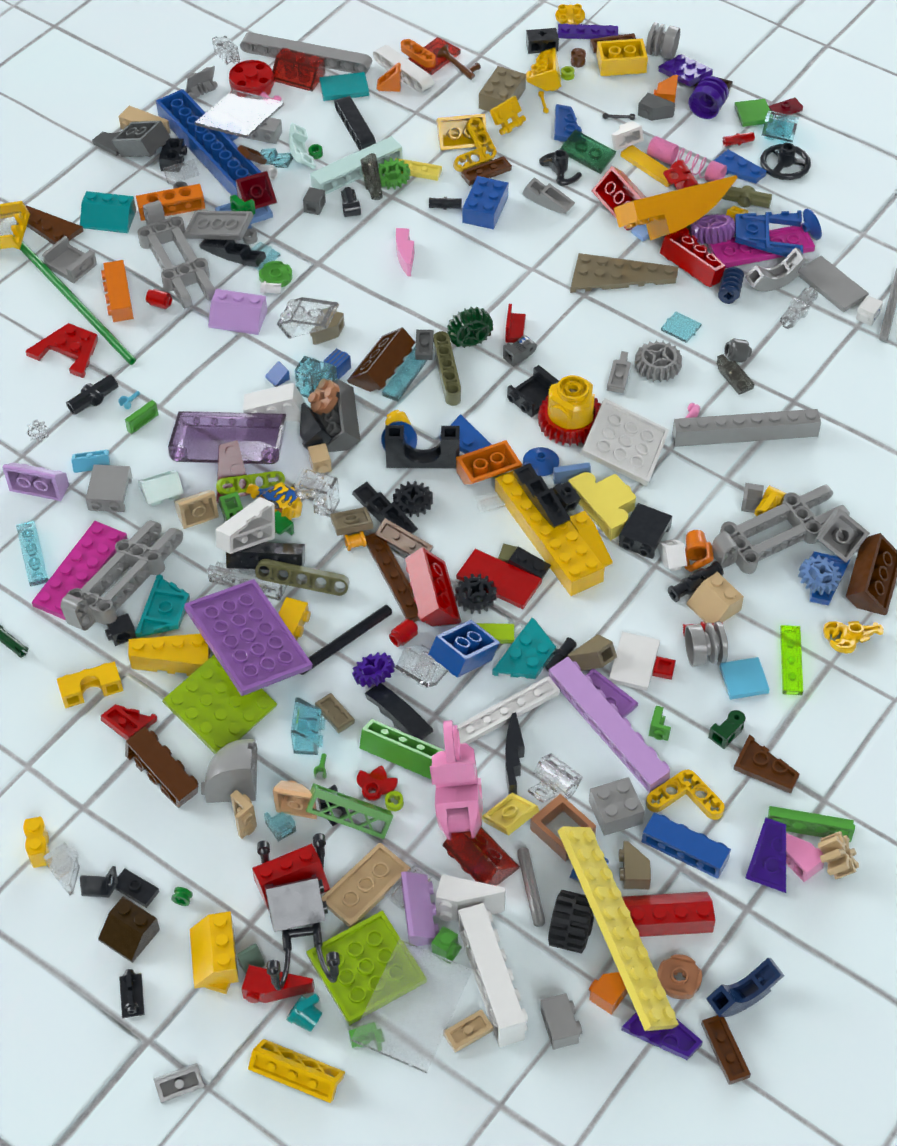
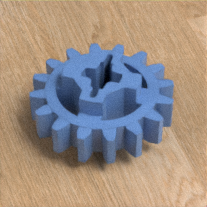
M820 555L816 559L810 556L809 560L805 559L799 568L800 573L798 577L802 578L800 582L807 584L806 589L812 588V593H815L817 590L820 595L824 591L830 594L831 590L835 591L841 582L840 577L842 574L837 572L839 567L833 566L834 561L829 563L827 557L822 560Z

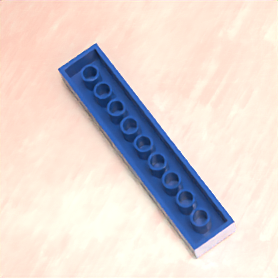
M184 89L156 100L158 116L169 121L170 129L178 138L184 139V144L231 196H238L237 179L261 173L251 160L246 159L237 150L236 144Z

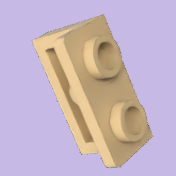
M236 790L230 796L238 836L243 839L246 835L254 832L257 822L252 801L246 794L242 795Z

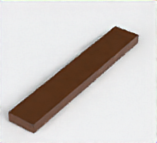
M375 533L366 535V546L405 619L414 622L420 620L417 615V605L413 599V590L388 543L377 537Z

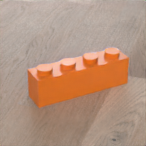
M124 260L103 263L104 270H101L102 279L106 280V282H103L104 291L108 292L105 294L106 303L110 304L107 306L108 316L112 315L113 322L134 319Z

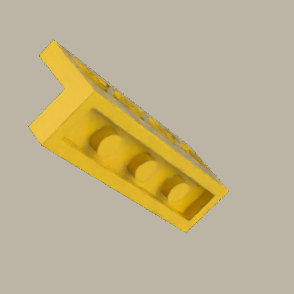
M263 1039L253 1049L248 1066L250 1071L328 1103L334 1100L337 1085L345 1076V1071L266 1039Z

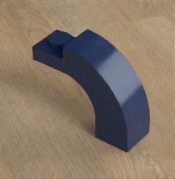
M767 958L742 980L731 985L721 984L706 1000L719 1017L733 1016L746 1010L772 991L771 988L785 975L772 958Z

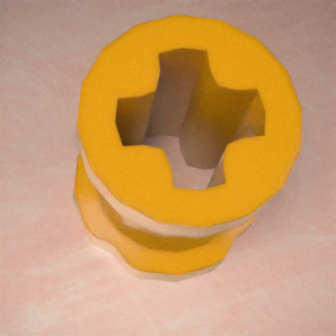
M363 531L352 535H344L348 551L359 546L366 547Z

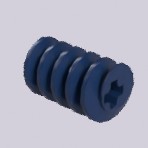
M730 267L724 270L718 298L725 304H732L740 297L744 272L740 268Z

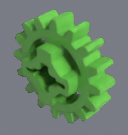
M392 158L388 162L384 160V164L379 163V168H376L375 173L377 183L381 184L382 188L387 186L388 190L390 187L396 190V186L402 188V184H407V180H410L411 175L408 164H405L404 160L399 162L398 158L395 161Z

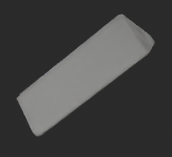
M197 1063L153 1079L161 1103L205 1087Z

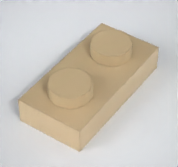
M481 1009L444 1030L443 1035L456 1053L492 1032L494 1027Z

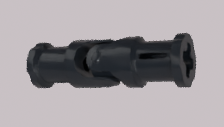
M713 561L707 568H701L689 577L683 578L679 584L669 586L667 589L668 594L674 602H678L686 594L694 593L704 580L716 572L723 576V568L717 561Z

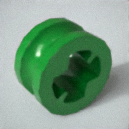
M313 144L308 148L309 155L314 159H319L323 156L321 145Z
M176 887L174 889L175 894L172 895L171 900L178 905L189 906V899L192 898L193 893L186 888Z

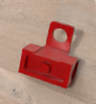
M682 159L674 162L670 169L663 172L668 183L674 184L677 190L699 185Z

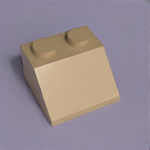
M212 490L174 501L176 513L183 529L219 517L215 492Z
M716 572L701 583L686 605L705 623L718 621L723 623L741 611L744 596L722 575Z

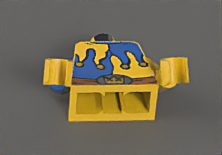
M280 482L275 486L264 489L254 484L248 485L247 494L250 493L253 499L261 497L274 503L275 512L278 510L282 513V517L286 516L289 520H292V518L301 516L303 504L299 493L303 489L299 483L295 482L289 487Z

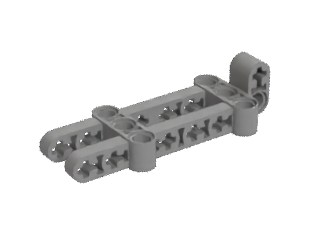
M160 200L143 205L147 225L139 228L137 231L139 243L142 248L151 249L160 265L163 288L167 291H174L184 309L193 306L186 286L198 283L208 301L212 300L215 289L209 279L208 261L205 258H197L183 234L185 232L183 218L174 216L165 219ZM174 241L185 263L173 266L161 244Z
M827 484L801 496L794 492H789L785 494L782 505L739 525L730 521L724 522L719 535L713 540V556L722 568L736 563L743 573L752 574L756 571L760 560L802 540L808 544L818 542L816 538L821 527L834 510L842 509L848 515H850V512L844 505H840L818 516L812 513L811 508L832 497L834 492ZM785 520H788L793 527L755 546H752L747 539Z
M149 520L130 540L118 541L115 544L117 553L81 589L75 588L70 590L62 599L61 609L66 622L71 626L86 631L95 622L107 625L116 621L118 617L116 611L150 575H159L164 572V561L181 544L183 532L176 528H170L152 547H149L158 538L162 529L160 523ZM129 567H132L103 597L101 596Z

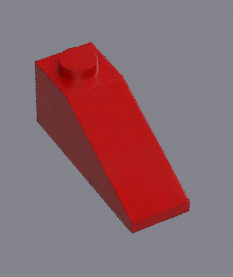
M249 965L241 990L243 999L250 1003H268L312 993L315 986L313 978L288 973L284 987L281 990H276L271 983V978L266 968ZM280 972V973H279L280 981H281L283 972Z

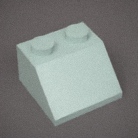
M174 470L138 480L146 503H151L152 506L163 503L162 500L169 498V500L178 499L180 494L184 493L178 472Z

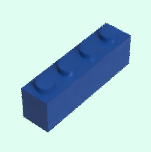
M655 812L642 834V843L719 879L730 857L731 849L725 844L715 842L706 835L694 832L686 825L673 822L667 816L659 815Z

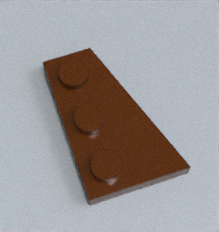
M749 734L733 770L791 794L800 773L781 758L777 759L773 756L767 747L759 745L755 738Z

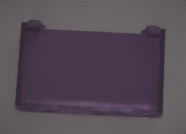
M178 411L168 445L169 456L176 462L218 463L219 445L238 440L244 464H275L280 457L287 423L286 414Z

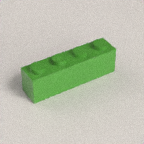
M373 719L362 728L360 749L431 779L430 766H432V755L444 751V749Z

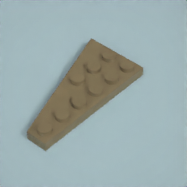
M579 253L570 293L585 289V292L592 291V288H601L602 290L629 288V285L638 284V287H641L647 283H654L655 285L674 284L677 280L679 267Z

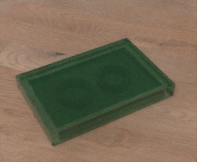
M576 129L560 148L565 150L570 158L599 174L604 171L617 152Z

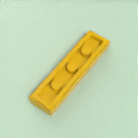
M633 145L621 151L620 156L664 186L669 187L671 185L663 175V172L668 170L667 167Z

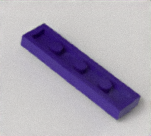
M558 24V37L561 39H594L618 35V26Z

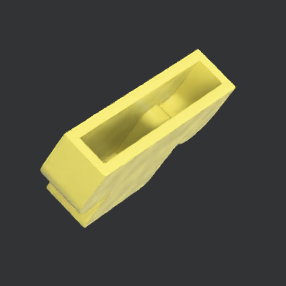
M589 472L581 473L569 479L568 482L581 498L578 503L580 507L586 511L610 541L618 537L628 521V513L635 509L636 495L632 492L630 486L625 484L616 474L597 483L595 476Z

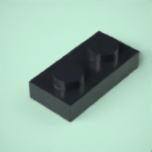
M519 546L508 561V564L533 574L542 580L551 567L547 562Z

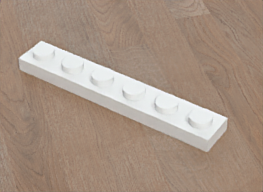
M548 676L457 725L460 744H470L510 722L512 713L516 712L517 717L560 695V689Z

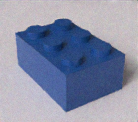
M477 176L462 208V223L494 230L508 199L509 183Z
M469 620L437 635L428 655L458 678L492 661L500 642L474 621Z

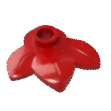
M379 766L370 774L360 770L357 775V784L362 788V795L366 800L376 801L382 795L394 791L398 784V778H387L384 767Z

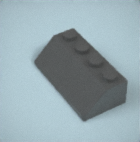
M338 378L334 381L340 388V392L336 394V397H338L336 405L327 414H317L332 438L326 445L328 452L347 451L361 441L354 387Z

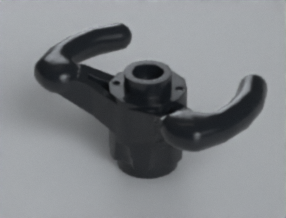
M556 150L539 159L541 166H549L556 173V182L560 186L572 184L582 177L581 172H577L573 177L564 179V173L568 169L569 158L565 150Z

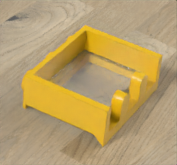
M22 201L0 204V249L14 247L20 250L30 216Z

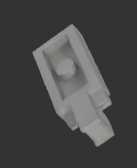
M621 351L620 359L613 361L607 383V391L624 393L631 368V362L627 361L628 352Z

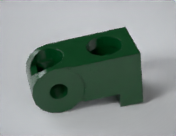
M739 710L731 711L727 719L720 726L715 723L710 728L708 738L725 749L742 732L746 719L745 714Z

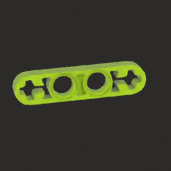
M280 471L221 478L217 481L216 489L222 495L246 492L249 484L256 485L255 481L258 476L263 480V484L259 488L264 489L275 486L280 482L284 483L285 476ZM278 477L279 481L269 482L268 478ZM240 479H244L246 481V487L244 489H241L239 487ZM233 483V487L223 488L224 484Z

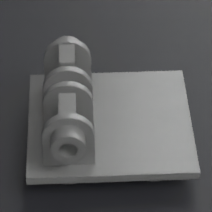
M215 65L206 67L202 71L192 73L187 77L185 91L191 98L195 99L204 95V93L216 90V87H218L217 82H213Z

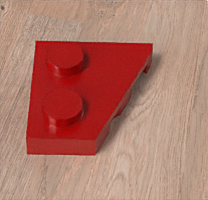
M115 704L101 715V721L125 740H128L143 727L148 729L156 723L157 715L140 714V710L127 709L124 706Z

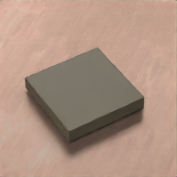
M366 507L330 514L337 536L374 529L373 521Z

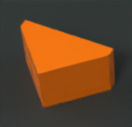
M399 62L378 79L376 88L378 91H401V64Z

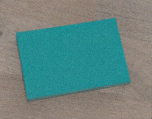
M365 72L319 77L323 101L336 100L347 96L351 98L369 96Z

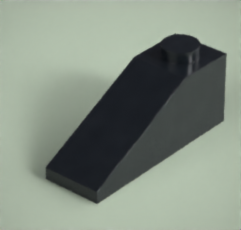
M302 403L300 419L302 445L307 450L310 446L324 443L327 445L332 440L330 434L317 414L307 404Z

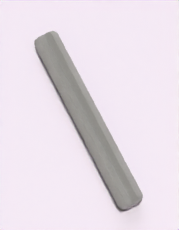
M526 847L519 848L517 855L534 926H543L545 924V917L529 849Z

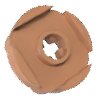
M324 378L320 380L314 392L308 397V402L311 403L310 406L313 412L322 415V413H329L338 401L336 394L340 392L337 383Z
M676 954L661 962L657 977L666 995L674 999H691L701 986L702 971L692 958ZM678 973H682V977L686 979L678 981L673 975L677 976Z

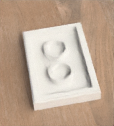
M622 631L616 651L617 658L614 659L609 680L614 684L648 691L660 640Z

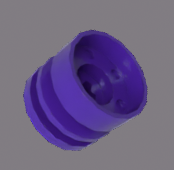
M706 76L702 78L689 97L688 104L690 110L702 119L716 117L729 96L728 87L718 77Z

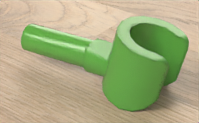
M325 753L321 756L319 766L314 768L315 778L318 772H323V779L327 777L325 769L327 755Z

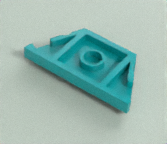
M161 574L157 575L137 626L136 637L140 638L179 629L185 614V603H188L190 600L189 593L179 589L173 582L169 583L164 580Z
M534 618L530 619L493 668L492 675L499 676V673L511 674V677L536 679L552 658L556 646Z

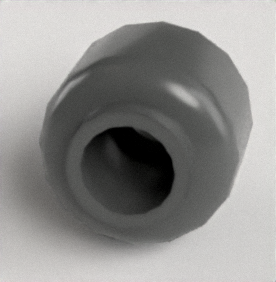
M733 338L726 343L724 348V354L727 356V359L735 362H745L752 353L749 342L743 339Z

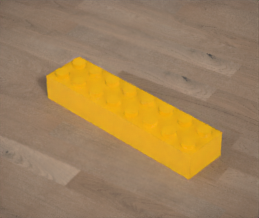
M514 470L495 478V493L544 561L551 565L550 569L570 596L604 582L605 567L570 521L553 528L524 492L513 475Z

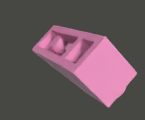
M786 833V864L805 882L823 869L824 863H822L820 856L824 854L810 842Z

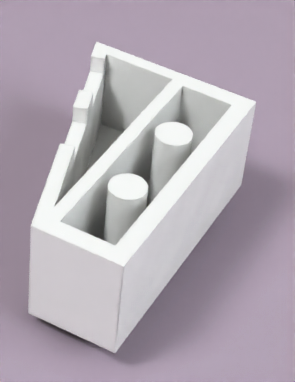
M290 383L244 394L243 412L250 422H300L301 404H306L296 385Z
M259 497L216 528V547L231 554L275 539L274 503Z

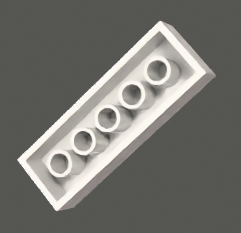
M484 903L458 910L459 932L489 1020L494 1027L493 1032L500 1048L524 1041L525 1031H528L526 1023L528 1022V1015L525 1008L521 1009L520 1007L521 996L518 988L514 989L513 973L511 968L507 969L506 967L507 957L504 949L499 947L500 937L498 931L492 928L493 917L491 911L486 910Z

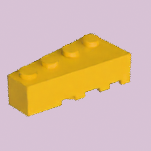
M201 634L129 639L128 656L132 669L153 672L162 670L167 671L168 674L178 672L190 676L211 658V649Z

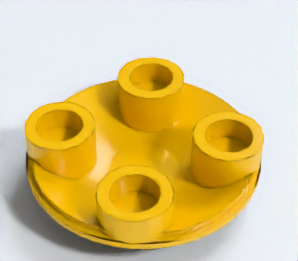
M561 4L558 6L555 17L561 24L578 25L584 21L585 12L581 4Z

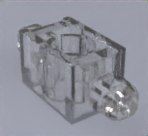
M226 35L221 38L217 36L212 38L214 54L226 65L231 62L234 64L240 63L238 46Z

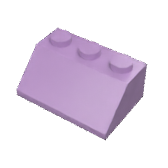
M216 289L211 300L208 327L259 335L267 313L266 296Z
M19 463L4 464L2 467L9 491L62 501L69 486L67 474L62 471Z
M401 872L409 947L431 945L439 933L438 923L434 924L433 916L436 915L435 902L431 903L430 895L434 894L432 881L428 882L426 874Z

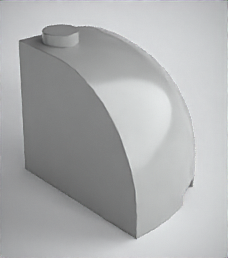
M255 739L233 741L222 747L213 756L206 771L205 782H201V795H205L206 803L232 802L230 795L236 790L242 795L246 794L251 801H256L257 743Z

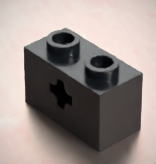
M557 29L526 30L528 54L541 53L556 47L558 52L559 37Z

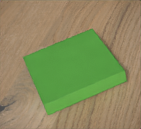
M766 99L735 102L734 107L742 127L773 123V116Z

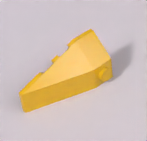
M556 47L542 51L536 58V64H532V70L527 71L526 80L528 83L545 91H556L559 87H562Z

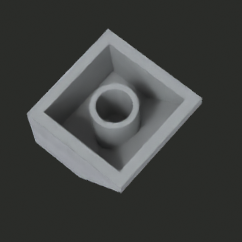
M837 509L833 511L822 525L816 539L847 563L870 532L842 509Z

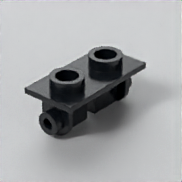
M127 969L123 976L119 977L122 1018L145 1015L142 974H136L133 969Z

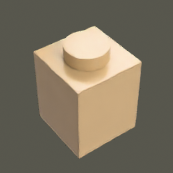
M326 443L308 447L309 461L313 474H323L332 471L331 459Z

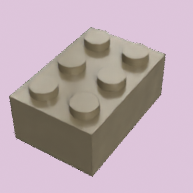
M497 66L479 92V109L490 112L491 109L512 96H516L517 100H519L526 89V74Z

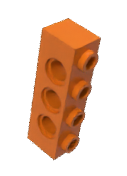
M200 184L136 195L141 221L145 220L143 205L160 200L165 216L205 209L204 196Z

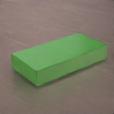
M151 400L125 419L126 428L130 434H133L159 415L155 401Z

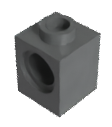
M309 187L303 198L304 212L320 215L326 203L325 190Z

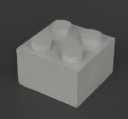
M629 777L590 788L589 804L604 836L643 824L645 811Z

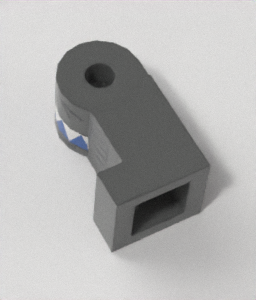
M524 335L515 343H507L503 346V359L514 367L532 355L537 348V344Z

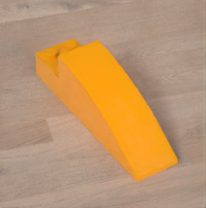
M737 175L631 201L615 207L614 211L619 228L626 226V229L637 225L646 224L650 240L679 231L696 222L715 207L736 181Z

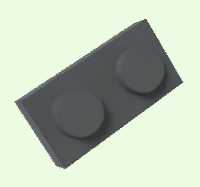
M416 329L415 360H433L434 330Z

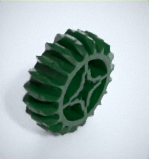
M471 306L469 309L466 310L464 308V311H458L457 315H453V319H450L447 325V333L450 341L457 347H471L479 343L482 344L483 340H487V336H491L494 324L490 314L484 308L480 309L478 306L473 308Z

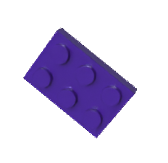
M683 54L677 55L675 58L658 66L659 72L669 77L678 75V81L689 87L700 82L702 78L713 75V69Z

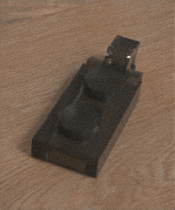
M371 153L360 160L365 187L369 191L371 199L380 200L383 198L377 158L376 154Z
M724 354L717 356L716 364L718 365L719 372L739 395L754 389V382L736 361H729Z

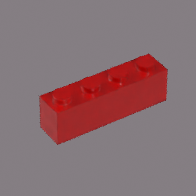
M686 227L666 235L660 250L661 255L709 288L721 282L726 266L713 253H708V248L705 245H700L697 242L698 238L694 235L691 236Z

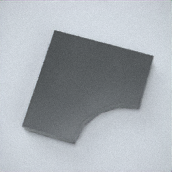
M102 131L92 139L93 144L115 156L119 155L112 140L120 132L107 133Z

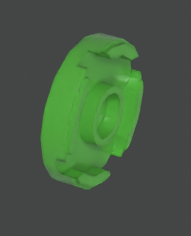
M271 261L264 264L262 269L260 268L259 280L263 283L264 281L266 283H281V287H284L292 280V269L290 265L283 264L282 261Z

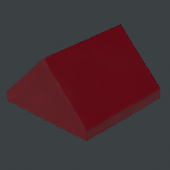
M267 171L236 180L238 197L244 202L252 199L255 203V209L277 203Z

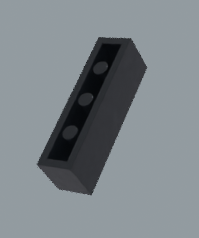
M263 542L231 554L226 552V568L255 569L258 562L262 559L304 566L305 544ZM266 566L260 567V570H269Z

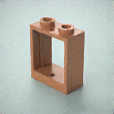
M559 794L530 819V830L566 862L569 857L561 839L548 829L546 825L563 811L580 827H591L595 834L596 825L563 795Z

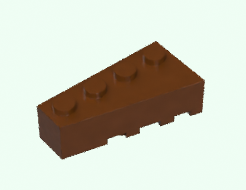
M143 727L126 740L125 756L129 760L133 758L136 767L141 772L146 770L149 780L155 785L160 784L161 792L177 808H180L198 793L199 783L193 775L189 776L186 773L181 761H176L171 756L170 749L166 745H161L155 732Z

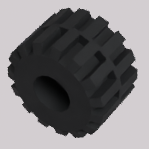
M566 890L560 891L551 918L548 934L549 946L582 954L586 948L588 937L591 935L594 922V914L586 895Z

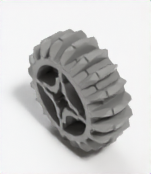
M656 340L655 343L649 341L648 345L643 344L636 352L635 367L637 372L641 374V377L646 376L647 380L652 379L653 382L655 380L660 382L666 380L668 382L670 378L674 379L675 375H678L682 368V355L680 350L676 349V346H671L670 342L666 344L664 340L662 342Z

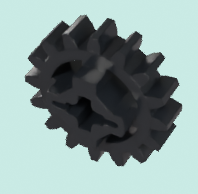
M407 481L406 486L400 484V489H395L393 502L396 503L405 515L409 514L410 518L413 514L419 517V513L425 515L426 509L431 510L433 492L429 490V486L424 487V483L417 485V481H414L413 484Z
M471 574V578L468 579L465 576L464 582L459 581V587H455V599L459 607L463 606L464 612L470 609L471 614L475 610H477L478 614H481L482 609L487 612L488 605L493 607L494 601L497 600V589L494 587L493 581L489 582L488 576L483 579L481 574L478 577Z

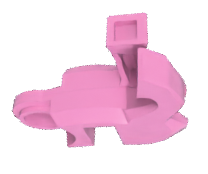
M452 720L443 722L445 751L432 755V766H430L432 785L435 784L436 786L435 810L440 830L448 840H451V833L471 831V837L475 838L482 826L483 796L481 778H478L474 749L467 743L460 744L458 726L454 725Z

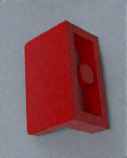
M509 304L505 335V342L515 343L524 336L526 314L512 313V304Z

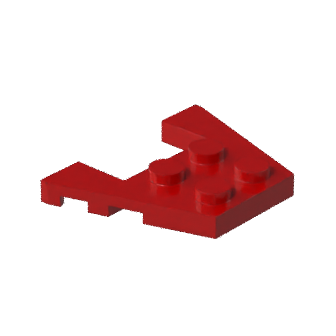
M68 323L25 351L26 356L40 361L49 350L56 351L76 359L69 368L70 374L84 378L86 368L90 364V357L93 355L98 342V335Z

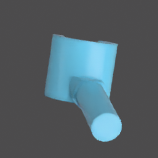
M136 391L130 397H120L118 400L120 406L124 404L125 409H130L131 402L140 395V392Z

